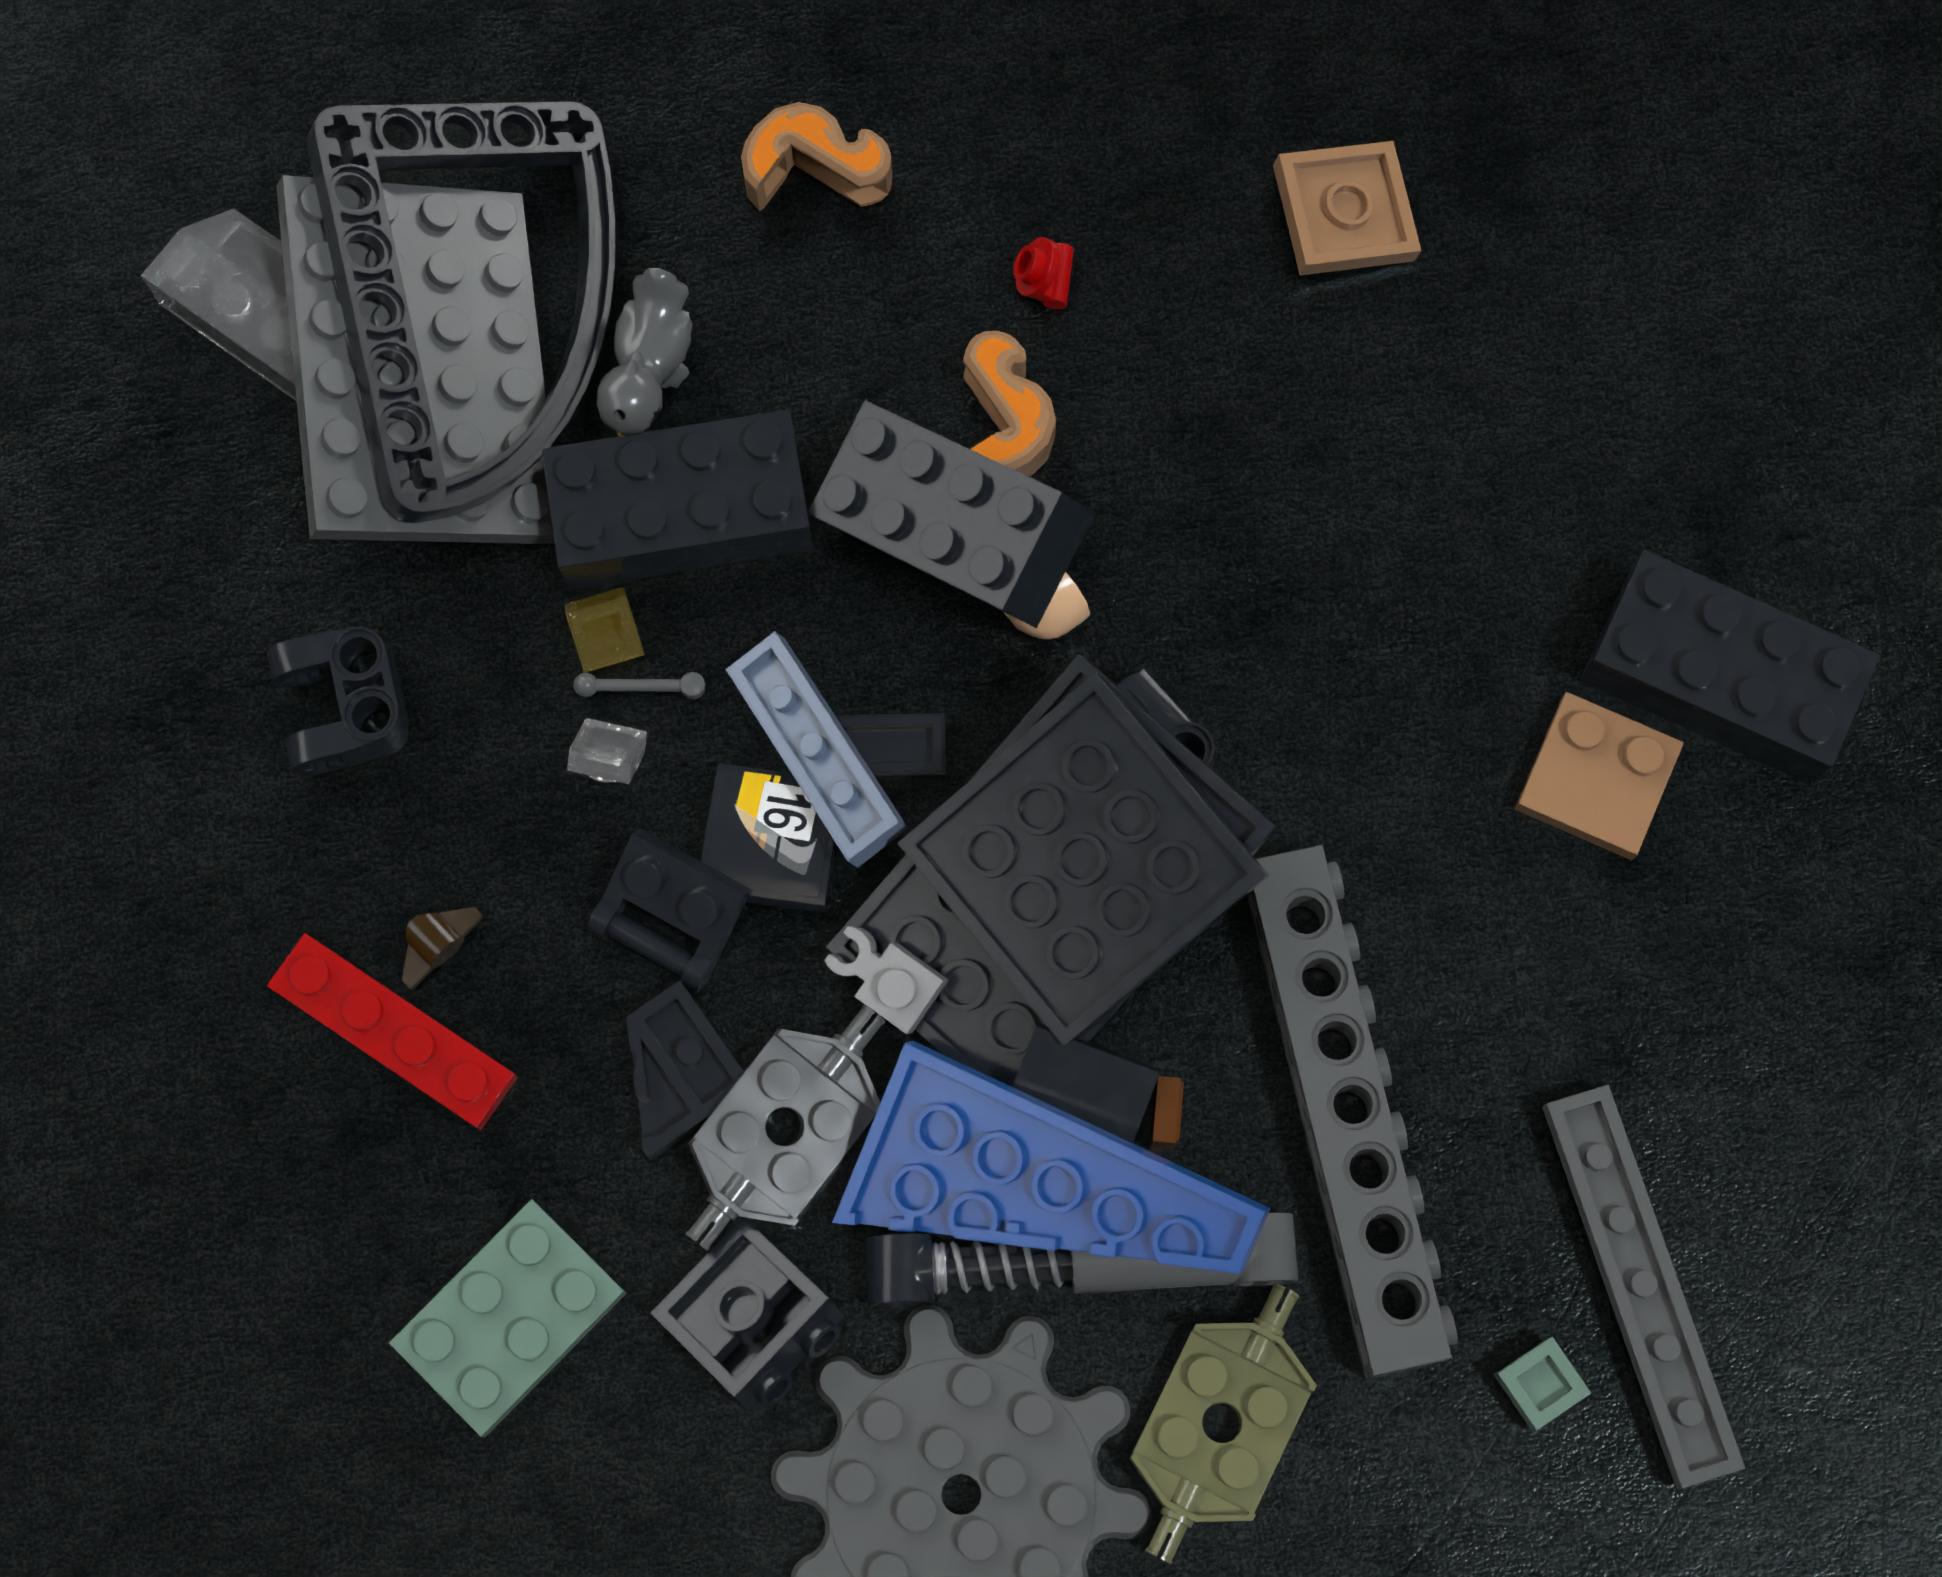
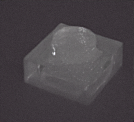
M586 718L569 749L567 771L588 775L599 782L609 783L617 781L629 784L645 754L647 731Z

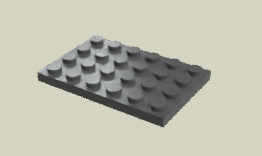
M282 175L276 188L310 539L554 544L542 457L511 487L484 504L452 517L421 523H407L395 518L386 509L379 486L314 178ZM347 183L335 186L337 199L344 206L350 209L366 207L365 195L358 187ZM381 183L445 479L450 480L480 468L506 451L527 430L546 400L522 193ZM361 241L350 242L347 245L349 256L356 264L367 268L375 267L379 264L378 254L371 245ZM368 299L360 303V311L369 323L375 326H386L392 323L391 313L382 302ZM379 358L373 361V371L381 382L393 386L404 383V373L397 362L389 358ZM392 417L386 420V431L393 441L401 445H411L417 442L415 427L408 420L401 417ZM420 458L408 462L409 471ZM410 471V478L401 489L402 492L413 493L416 502L420 503L427 494L426 489L415 488Z

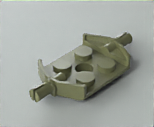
M1273 1283V1288L1259 1317L1254 1318L1251 1323L1194 1325L1130 1457L1134 1467L1163 1506L1160 1511L1163 1517L1145 1551L1157 1557L1167 1534L1170 1533L1169 1540L1159 1558L1169 1564H1172V1559L1187 1528H1191L1194 1522L1253 1521L1256 1515L1254 1514L1310 1394L1315 1391L1317 1386L1282 1338L1284 1335L1282 1329L1299 1295L1292 1290L1287 1291L1278 1312H1275L1286 1288L1280 1284ZM1214 1404H1226L1232 1407L1239 1417L1240 1427L1238 1434L1227 1443H1218L1211 1440L1203 1430V1415Z

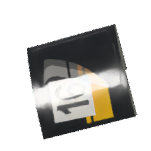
M718 763L701 862L752 889L746 901L748 903L825 912L834 863L835 841L792 773Z

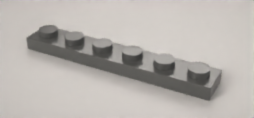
M1609 1084L1545 1104L1542 1107L1676 1489H1683L1745 1469Z

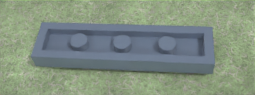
M774 631L726 669L848 862L858 868L908 830L903 819L785 638Z

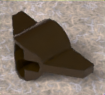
M469 907L441 913L421 914L411 919L406 927L408 948L402 981L410 989L414 990L434 968L445 963L458 951L464 942V937L485 916L477 907Z

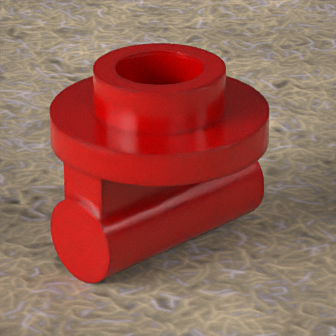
M1039 237L1029 245L1024 246L1018 253L1013 266V274L1016 278L1018 292L1026 297L1042 301L1043 305L1047 308H1066L1073 247L1064 243H1056L1045 237Z

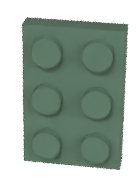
M531 1199L389 1344L481 1437L485 1438L624 1297L626 1292Z

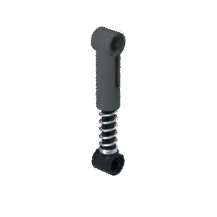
M1268 1213L1247 1266L1239 1274L1159 1264L1158 1261L1120 1256L1116 1258L1093 1256L1088 1252L1064 1249L1054 1251L998 1243L981 1246V1243L978 1241H973L971 1247H958L954 1241L949 1246L943 1242L939 1245L934 1242L932 1245L931 1235L892 1234L865 1239L868 1304L871 1307H902L931 1304L935 1302V1293L938 1295L941 1292L945 1295L947 1291H951V1288L961 1287L967 1293L972 1286H985L990 1292L995 1285H1008L1014 1290L1018 1284L1031 1283L1037 1289L1043 1282H1054L1060 1288L1064 1281H1072L1073 1293L1085 1294L1233 1284V1286L1273 1285V1283L1289 1284L1299 1281L1294 1217L1290 1213Z

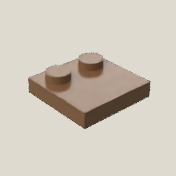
M1394 141L1278 155L1273 168L1300 275L1413 262L1416 260L1421 252V247Z
M1566 692L1559 703L1515 810L1633 860L1638 855L1684 742Z

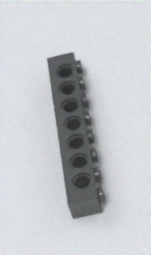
M1323 845L1256 859L1270 876L1248 893L1247 899L1365 1379L1444 1362L1452 1358L1449 1346L1455 1345L1458 1342L1456 1326L1450 1307L1448 1305L1439 1306L1433 1280L1441 1278L1440 1263L1433 1241L1431 1239L1422 1241L1416 1215L1424 1214L1423 1196L1417 1177L1415 1175L1406 1176L1400 1151L1408 1149L1407 1133L1400 1112H1390L1384 1087L1392 1085L1391 1070L1384 1048L1374 1049L1368 1024L1376 1022L1375 1007L1369 987L1367 985L1358 986L1352 962L1360 960V950L1353 924H1342L1337 900L1344 899V886L1339 866L1336 861L1327 863ZM1293 907H1307L1317 915L1320 929L1311 934L1299 933L1289 925L1286 912ZM1310 968L1326 970L1334 979L1335 992L1325 997L1311 994L1303 985L1302 973ZM1325 1030H1337L1343 1033L1350 1042V1056L1342 1060H1333L1326 1057L1318 1046V1034ZM1344 1092H1350L1359 1096L1366 1106L1367 1114L1365 1121L1358 1124L1342 1121L1335 1113L1333 1106L1334 1097ZM1364 1155L1378 1162L1382 1170V1182L1379 1187L1368 1189L1355 1183L1349 1170L1352 1158ZM1381 1219L1394 1226L1399 1239L1395 1252L1383 1254L1371 1248L1366 1239V1227L1369 1221ZM1400 1284L1412 1293L1415 1308L1409 1319H1396L1390 1316L1384 1309L1382 1294L1387 1285Z

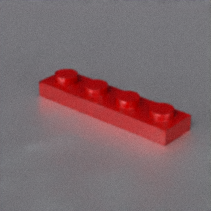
M304 933L267 984V987L480 1131L518 1078L513 1072L306 933Z

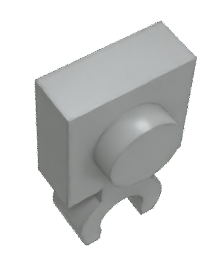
M847 926L843 933L857 943L859 955L854 962L848 963L837 954H829L825 959L827 966L836 974L842 976L857 975L862 978L864 983L854 997L904 1033H913L948 979L897 942L890 943L883 955L877 952L875 939L867 930L857 926Z

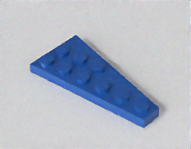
M910 1041L906 1042L903 1046L832 1223L847 1225L865 1224L889 1227V1230L910 1233L921 1231L953 1235L954 1238L1054 1251L1064 1249L1088 1252L1093 1256L1109 1258L1120 1256L1158 1261L1159 1264L1239 1274L1247 1266L1271 1208L926 1046Z

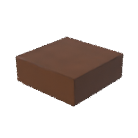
M1158 1076L1153 1089L1148 1150L1171 1152L1179 1142L1184 1082H1181V1078Z

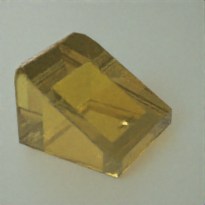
M618 588L565 605L566 617L584 673L644 655L625 588Z

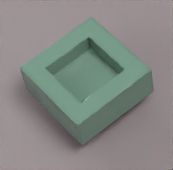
M1553 1337L1547 1338L1494 1374L1531 1431H1537L1591 1394Z

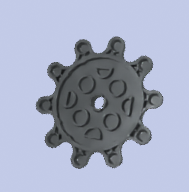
M921 1305L914 1308L906 1318L904 1323V1336L907 1344L906 1357L902 1365L894 1372L886 1375H873L847 1356L837 1355L829 1357L820 1364L816 1371L814 1382L820 1397L832 1407L837 1416L838 1428L835 1438L830 1445L820 1451L806 1452L797 1450L781 1455L774 1463L771 1471L772 1485L781 1497L814 1506L821 1513L825 1522V1535L821 1545L814 1552L806 1555L795 1564L791 1577H1089L1086 1562L1088 1554L1095 1544L1108 1538L1135 1539L1145 1533L1152 1520V1507L1147 1497L1140 1491L1131 1488H1119L1109 1484L1101 1476L1097 1467V1454L1101 1445L1109 1437L1119 1433L1126 1426L1130 1418V1405L1127 1397L1122 1391L1113 1386H1099L1077 1397L1063 1396L1056 1392L1049 1384L1046 1375L1047 1361L1054 1345L1053 1331L1048 1323L1034 1316L1020 1317L1015 1320L1008 1328L1002 1343L997 1349L988 1354L976 1355L967 1352L958 1344L954 1336L951 1319L942 1308L935 1305ZM960 1474L970 1476L976 1480L981 1490L979 1505L974 1511L964 1515L950 1512L945 1507L941 1495L947 1480Z

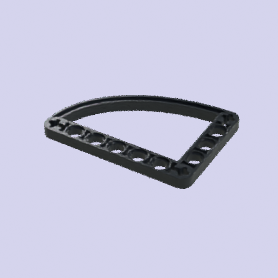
M577 102L347 105L328 107L319 113L307 135V149L382 499L386 509L395 518L403 522L421 523L452 517L484 504L511 487L542 457V449L549 448L569 422L589 384L605 334L611 306L615 269V213L611 172L602 125L598 116L589 107ZM507 122L518 124L527 132L530 145L517 147L508 143L501 133L500 125ZM450 123L462 126L470 134L472 146L462 149L451 145L443 135L442 126ZM565 124L569 125L572 133L582 135L579 143L574 142V137L571 133L560 132ZM388 125L403 127L411 134L414 147L408 150H400L391 146L383 135V128ZM330 129H336L341 139L350 140L343 152L344 165L337 167L336 165L342 156L337 139L326 138ZM546 135H552L545 144ZM572 165L579 220V275L575 312L569 340L556 380L538 415L527 430L506 451L478 469L446 480L378 170ZM347 183L358 187L365 195L366 207L350 209L344 206L337 199L335 186ZM354 241H361L371 245L378 254L379 264L371 268L356 264L349 256L347 245ZM368 299L382 302L391 313L392 323L386 326H375L369 323L360 311V303ZM379 358H389L397 362L403 370L404 383L393 386L381 382L373 371V361ZM392 417H401L408 420L415 427L417 442L411 445H401L393 441L386 431V420ZM417 458L420 459L410 471L415 488L426 489L427 494L420 503L416 502L413 493L402 492L401 489L410 478L408 462Z

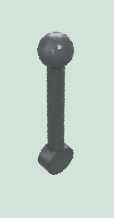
M585 672L579 674L573 683L575 692L582 697L592 696L596 691L682 692L688 699H698L704 694L706 688L703 677L696 672H689L681 679H596L594 675Z

